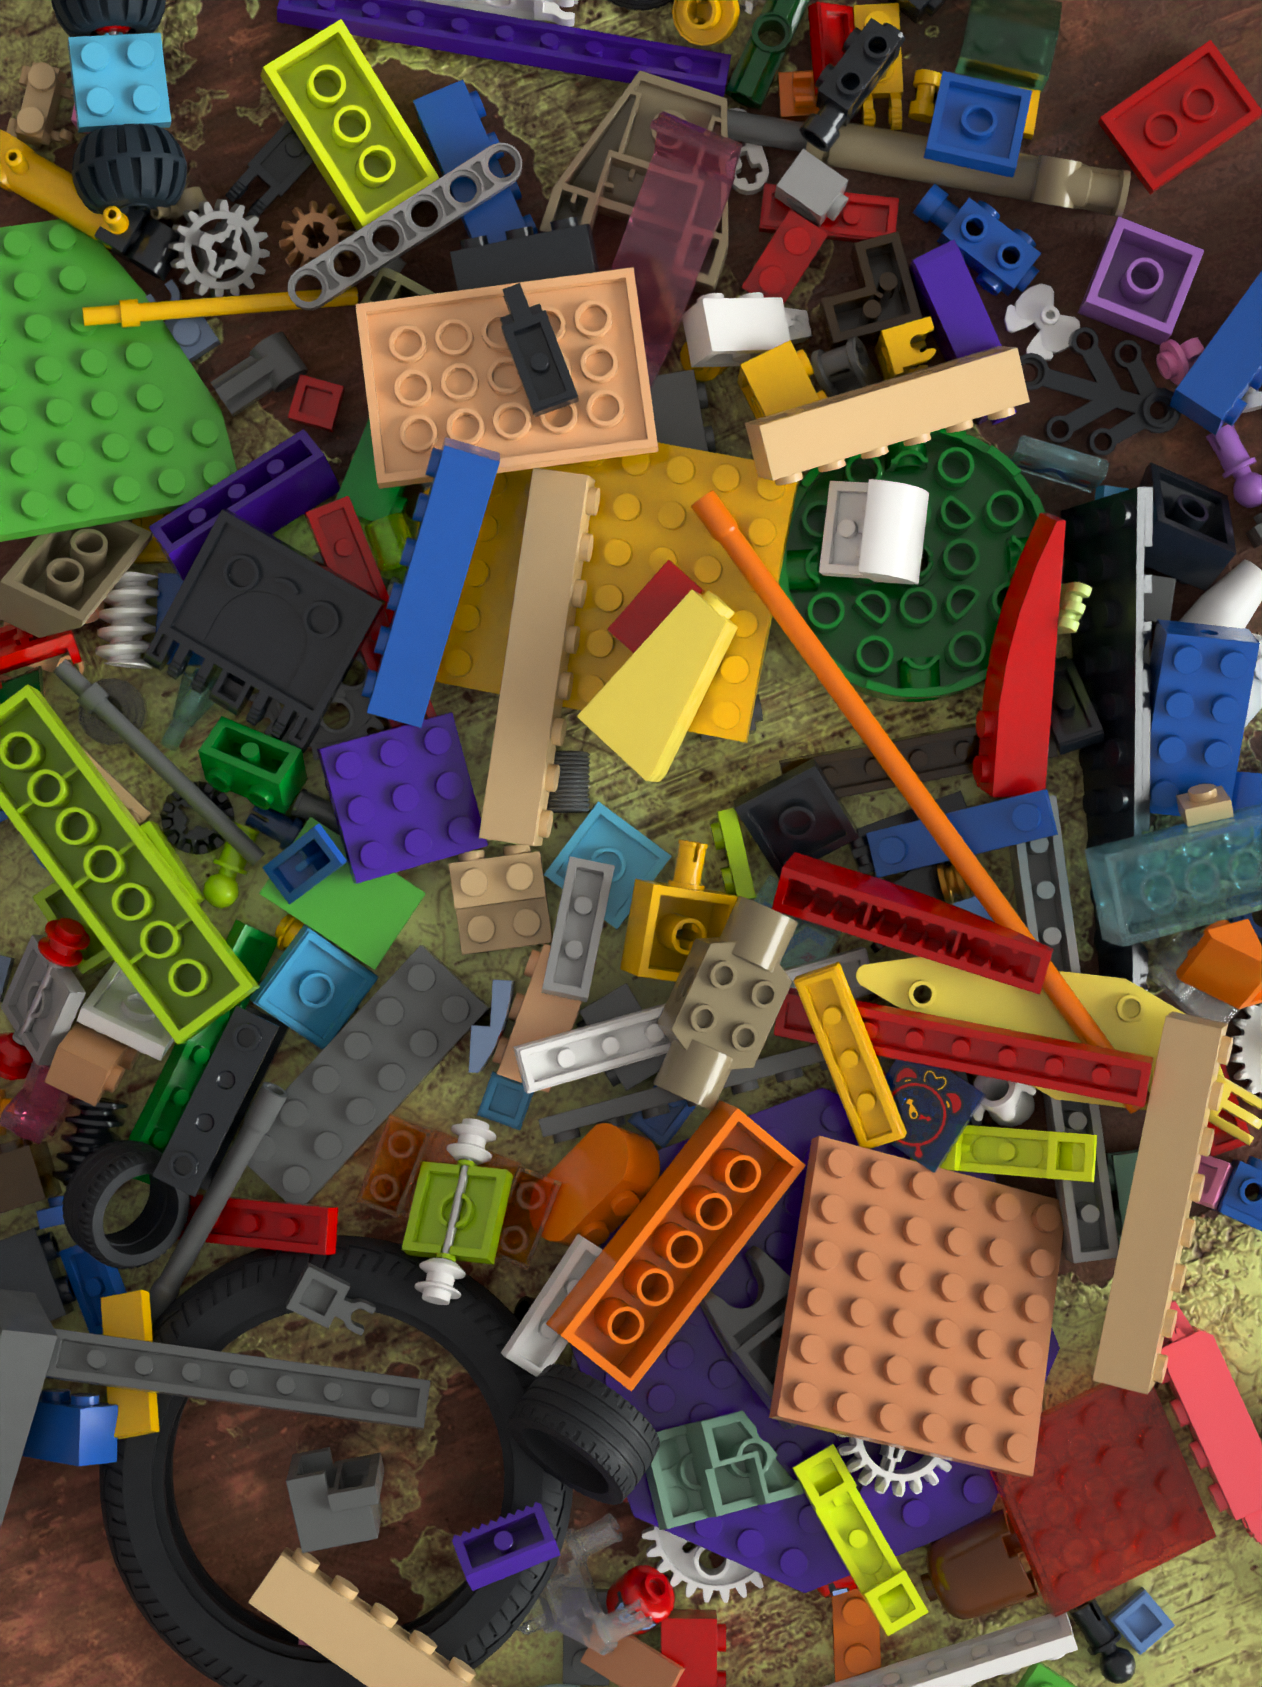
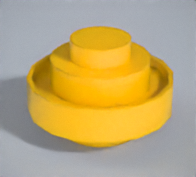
M674 0L672 8L674 26L680 36L692 44L701 46L720 44L729 38L738 25L740 15L738 0Z

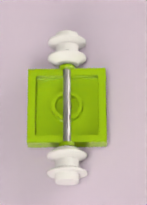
M465 1118L462 1120V1124H454L451 1127V1131L459 1138L457 1143L447 1145L446 1150L458 1161L457 1165L422 1161L401 1249L408 1255L431 1258L421 1262L419 1268L427 1273L426 1281L417 1282L414 1287L423 1293L422 1299L424 1301L437 1305H449L450 1299L461 1297V1293L453 1285L455 1280L464 1278L466 1273L455 1261L494 1265L512 1185L513 1175L507 1169L477 1167V1165L492 1159V1154L485 1150V1144L493 1142L497 1138L496 1134L489 1130V1124L478 1119Z

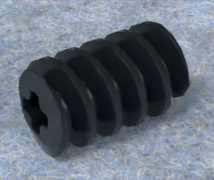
M102 1097L97 1105L93 1106L78 1098L70 1099L69 1104L80 1110V1115L65 1117V1122L76 1128V1133L61 1135L60 1140L70 1145L72 1150L57 1153L56 1158L68 1166L65 1170L53 1171L52 1176L63 1182L64 1186H67L69 1179L73 1176L72 1173L77 1170V1166H80L83 1159H86L89 1154H93L94 1150H99L101 1146H106V1144L113 1143L114 1141H120L121 1137L112 1132L110 1128L120 1127L125 1124V1119L115 1113L114 1110L128 1108V1103Z

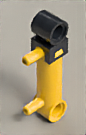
M0 129V187L2 189L14 192L97 240L108 251L127 262L130 261L149 275L162 281L166 279L172 269L170 262L179 257V251L168 248V243L179 242V234L158 220L148 218L143 211L138 210L134 206L128 207L129 212L127 214H123L116 206L106 207L103 214L91 212L78 196L70 172L37 154L28 145Z

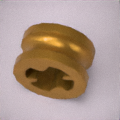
M944 862L937 864L938 877L945 901L953 903L956 896H961L964 900L969 899L970 889L953 865L946 866Z

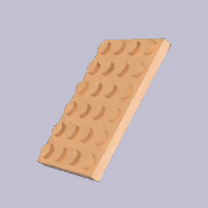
M634 267L519 282L529 307L540 303L542 310H546L579 398V402L537 417L533 415L501 329L500 318L509 315L502 289L518 283L355 304L376 478L379 489L432 482L433 477L425 475L433 447L442 449L445 437L500 453L497 473L658 452Z

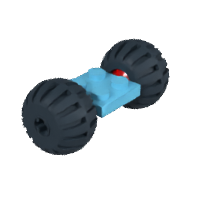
M51 0L58 23L65 33L70 36L68 37V51L78 133L91 132L82 138L73 156L72 180L78 196L85 206L96 214H103L108 206H116L123 214H127L129 212L128 207L134 206L149 216L151 215V209L158 210L156 207L169 208L171 205H176L186 185L187 162L178 142L169 131L164 129L171 126L170 105L161 33H153L158 28L165 12L166 0Z

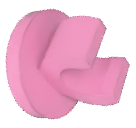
M1198 337L1189 339L1181 345L1172 339L1161 343L1156 361L1158 369L1165 379H1170L1176 385L1180 384L1205 349Z

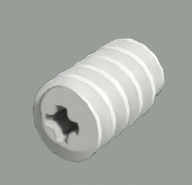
M126 571L114 586L115 589L111 590L103 600V602L113 606L112 608L99 611V618L111 624V626L97 630V636L109 642V644L96 647L95 650L96 655L108 660L104 664L135 669L153 668L144 662L140 656L141 653L147 651L151 644L142 640V635L156 632V627L144 622V617L158 614V609L146 604V599L160 595V591L148 586L147 583L149 580L160 577Z

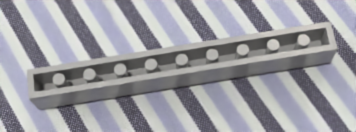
M1052 795L1049 798L1058 835L1009 846L1018 916L1036 941L1054 949L1051 961L1058 971L1081 973L1057 797ZM1043 1093L1048 1131L1097 1135L1094 1182L1054 1179L1064 1230L1063 1246L1065 1259L1072 1263L1117 1258L1119 1247L1099 1105L1056 1100Z

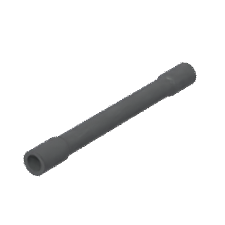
M263 1082L244 1117V1123L176 1248L160 1277L151 1286L149 1293L152 1325L177 1299L184 1279L261 1139L270 1130L285 1103L288 1094L278 1085Z

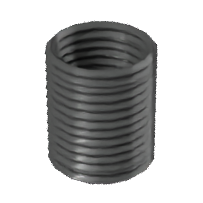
M555 752L554 764L560 766V776L556 792L549 793L547 810H551L553 813H585L590 810L588 808L590 806L588 802L590 800L588 798L590 796L588 793L590 791L588 789L590 787L588 784L590 782L588 779L590 777L588 775L590 773L588 770L590 768L588 766L590 764V754L588 752Z

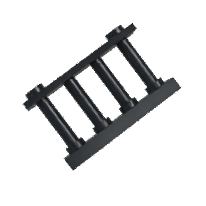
M250 1005L247 1006L246 1010L236 1006L152 1175L153 1177L193 1197H196L200 1188L207 1191L234 1142L244 1117L256 1097L290 1027L275 1017Z

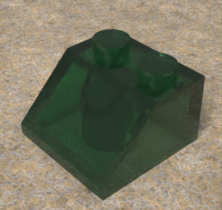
M970 0L954 73L1040 90L1042 92L1050 76L1060 28L1062 2L1054 0Z

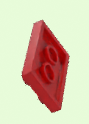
M1209 40L1102 115L1098 123L1151 195L1262 116V109L1214 43Z

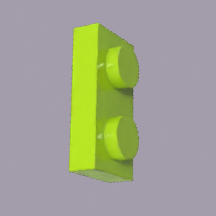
M734 808L717 811L718 822L711 823L710 827L715 849H725L728 867L720 868L725 892L727 894L735 893L737 897L742 896L750 900L755 899V889L737 812Z

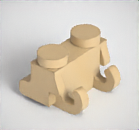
M33 62L31 67H22L18 84L26 87V91L17 119H9L7 133L23 143L39 147L42 144L50 146L51 141L67 145L72 143L74 135L72 132L61 129L60 132L53 130L61 98L74 101L73 86L69 89L61 85H65L67 75L60 68L52 67L44 62Z

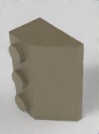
M125 520L38 535L0 581V619L38 638L82 627L152 540V532Z

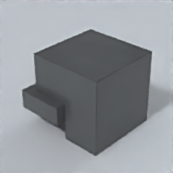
M330 1447L292 1455L286 1484L302 1553L378 1539L382 1517L380 1494L384 1476L381 1452L334 1461V1464Z

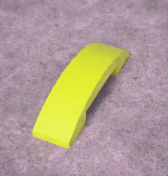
M913 1121L912 1134H915L917 1138L912 1141H920L931 1136L936 1130L931 1129V1125L935 1124L937 1129L939 1123L925 1124L924 1121ZM947 1123L941 1137L933 1144L922 1148L925 1153L924 1157L921 1160L914 1158L912 1154L914 1149L911 1148L910 1160L952 1171L1094 1182L1097 1135ZM927 1132L928 1136L923 1137L922 1133Z
M834 1444L792 1467L834 1548L885 1634L890 1636L929 1613L858 1492L857 1484Z

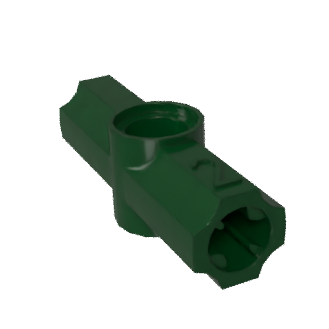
M766 0L760 16L753 23L749 40L725 90L727 96L747 108L761 109L781 63L789 53L791 41L810 0ZM766 31H774L782 37L783 41L777 46H766L761 42L759 36Z

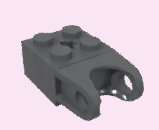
M752 1246L747 1250L745 1256L751 1265L753 1275L758 1284V1294L754 1303L748 1308H735L728 1305L723 1299L709 1290L699 1303V1306L728 1357L770 1410L790 1276L765 1252L756 1246ZM777 1420L784 1430L797 1426V1424Z

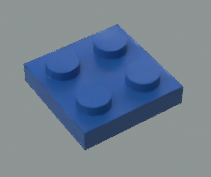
M943 71L923 158L1013 178L1017 167L1032 90Z

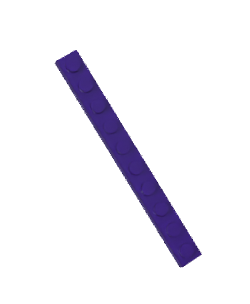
M279 0L277 6V22L324 30L342 19L350 34L354 36L631 83L638 72L643 71L724 97L731 61L730 54L417 0Z

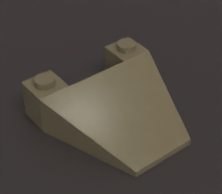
M639 71L554 185L539 232L552 231L550 222L571 217H577L579 225L590 224L591 231H593L599 213L680 239L681 242L670 272V284L703 295L715 293L728 251L727 98Z

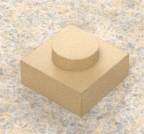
M1199 784L1189 788L1188 793L1176 795L1179 814L1187 827L1234 817L1231 799L1222 786L1216 787L1214 784Z

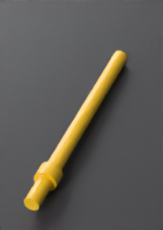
M357 287L350 288L321 308L358 304ZM322 289L295 292L300 300L312 302L320 296ZM288 292L148 303H138V299L119 300V305L82 307L84 326L121 323V327L126 328L139 327L140 322L299 310L301 308L292 302Z

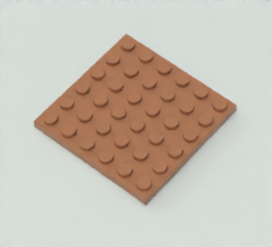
M823 1136L812 1138L769 1418L1022 1478L1033 1477L1064 1231L1059 1200Z

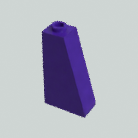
M954 239L912 260L909 271L923 318L931 316L934 330L931 333L946 362L1002 346ZM1013 415L990 421L992 425H996L1007 420ZM982 416L975 420L979 425L987 421L988 416Z

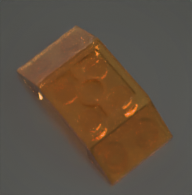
M390 1114L356 1201L397 1218H409L422 1161L457 1165L458 1161L450 1155L446 1148L449 1144L457 1143L458 1137ZM485 1148V1150L492 1154V1159L477 1165V1167L507 1169L513 1175L496 1257L528 1270L562 1182L526 1164Z

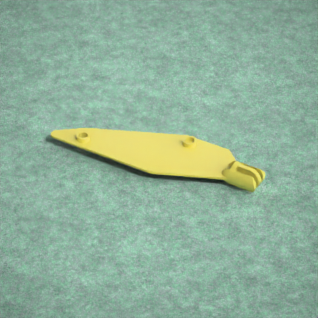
M919 956L864 964L856 971V980L861 986L900 1009L1081 1043L1043 989L1039 995ZM1059 971L1115 1050L1153 1057L1148 1085L1150 1093L1165 1017L1172 1011L1183 1012L1125 978ZM920 985H925L930 991L928 1000L923 1003H918L913 996L915 988ZM1219 1066L1216 1082L1224 1083L1223 1094L1218 1111L1210 1110L1208 1122L1250 1146L1254 1139L1253 1136L1217 1115L1223 1109L1259 1130L1262 1126L1261 1119L1227 1099L1230 1093L1260 1110H1262V1099L1225 1078L1221 1066ZM1033 1086L1056 1100L1125 1108L1119 1102ZM1146 1104L1144 1107H1142V1108L1139 1109V1110H1146V1111H1147V1106H1148V1104Z

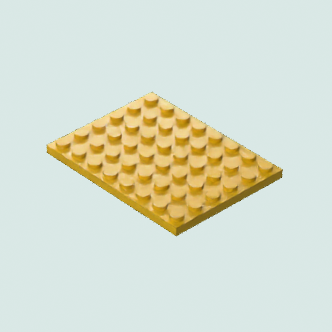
M659 442L658 452L540 467V469L589 475L595 479L594 487L600 488L599 509L596 516L590 515L588 534H593L594 538L592 556L589 562L583 561L581 580H586L587 582L586 598L583 608L577 607L574 626L580 627L579 646L576 654H570L567 672L573 673L572 693L569 700H563L562 707L583 710L633 655L607 629L669 559L705 591L702 595L709 590L735 612L730 620L738 627L688 731L747 743L772 614L722 545L706 529L691 508V505L708 492L714 490L737 522L740 532L779 584L799 481L786 485H776L775 480L772 481L758 477L755 462L752 459ZM533 468L496 473L435 682L500 694ZM430 488L426 491L424 490V494L428 495ZM418 522L416 535H417V532H418V528H419L420 522Z

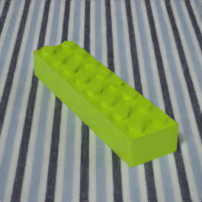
M27 684L0 705V807L177 1044L186 1043L260 988V986L40 691Z

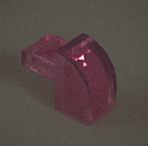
M33 1059L23 1088L3 1109L0 1125L11 1130L20 1138L28 1139L40 1145L47 1135L52 1137L55 1135L72 1108L69 1100L76 1097L45 1083L51 1065H37Z

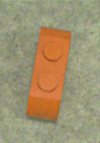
M609 1123L596 1124L537 1185L532 1200V1219L537 1232L546 1240L570 1247L577 1234L596 1246L604 1243L610 1233L635 1210L658 1180L660 1160L654 1143L646 1136Z

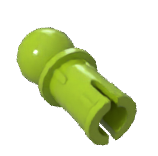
M234 822L255 843L260 832ZM227 841L219 860L215 858L213 860V863L221 866L219 872L210 876L204 883L203 888L207 902L211 906L220 909L234 904L239 896V886L235 880L237 874L241 873L246 876L248 874V871L244 870L247 861Z

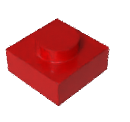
M300 374L288 414L289 421L333 433L345 392L344 386Z

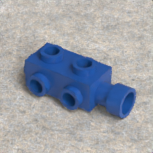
M934 184L917 205L913 214L926 224L931 221L943 230L937 240L941 245L953 239L955 240L965 264L979 274L976 281L984 290L995 296L1000 291L1009 296L1015 287L1023 292L1040 271L1033 266L1041 254L1034 248L1036 246L1035 241L1022 230L1015 228L1012 231L1000 222L999 213L986 202L978 201L976 203L969 197L960 209L947 199L949 196L947 192ZM971 222L981 230V234L978 236L970 235L966 230V224ZM1007 250L1017 258V262L1015 264L1006 263L1002 258V252Z

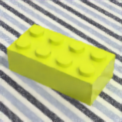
M342 19L263 67L260 75L357 231L439 179L438 174Z

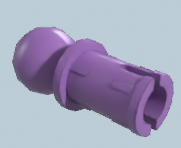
M1225 425L1220 428L1216 435L1209 434L1206 438L1225 471L1222 474L1223 478L1225 479L1233 475L1235 479L1233 487L1234 499L1246 508L1258 507L1262 504V475L1252 472L1249 467L1257 461L1255 457L1250 458L1234 428L1235 426Z

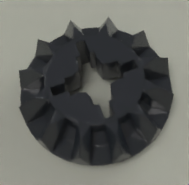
M193 782L221 811L234 821L233 806L224 792L216 790L209 783ZM175 791L166 797V802L160 816L163 833L175 848L185 853L200 855L213 852L226 842L214 829L210 830L207 827L203 828L198 825L193 830H189L186 835L185 832L188 829L187 825L190 819L181 808L183 806L188 809L193 808Z

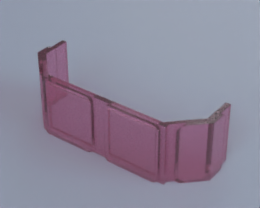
M664 111L659 113L658 118L651 122L650 128L657 131L654 154L611 270L634 267L650 390L667 354H669L686 311L706 253L711 245L731 192L742 148L741 143Z

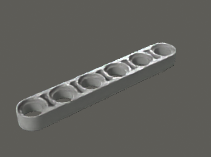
M496 143L489 146L300 267L290 276L288 281L290 299L297 307L303 310L313 311L321 308L380 270L381 267H385L513 185L519 179L522 172V158L519 151L508 143ZM499 152L509 154L515 161L513 173L505 178L494 176L488 167L490 158ZM459 177L471 179L477 188L475 197L466 203L456 201L450 194L452 182ZM429 202L436 207L438 218L432 226L420 227L413 222L411 212L416 204ZM386 226L397 231L399 243L393 251L381 252L373 245V235L377 229ZM344 251L355 253L361 261L359 271L351 277L339 275L334 268L336 257ZM313 276L321 282L322 292L316 300L305 302L297 297L295 292L296 284L302 277Z

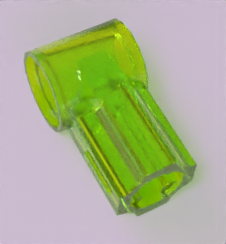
M403 513L388 515L366 525L364 529L380 571L384 572L394 569L397 573L407 569L406 566L399 565L406 538H412Z

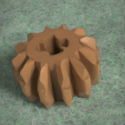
M310 201V213L305 216L301 209L294 207L292 213L297 223L283 221L281 228L289 236L279 240L280 249L289 252L285 258L287 265L294 267L300 264V267L354 234L355 231L346 230L351 223L349 216L343 214L336 217L337 209L332 203H329L323 212L320 213L317 202ZM317 233H324L327 243L323 247L318 243L319 248H312L309 238L314 235L317 239ZM351 251L340 253L334 261L335 271L338 274L344 271L339 257L353 260L355 254Z

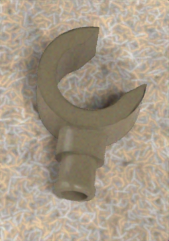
M191 187L184 189L176 205H171L169 208L156 207L158 210L151 209L150 213L156 220L161 218L171 219L173 225H181L180 220L184 217L183 212L185 210L199 211V202L207 200L200 187Z

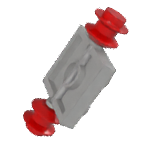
M61 918L49 921L45 926L47 935H32L1 1005V1009L15 1029V1032L0 1034V1077L6 1080L29 1077L33 1071L31 1063L34 1061L37 1065H51L58 1045L68 1034L74 1018L83 1004L86 992L70 967L77 966L82 962L83 955L80 950L89 946L90 937L82 924L76 920Z

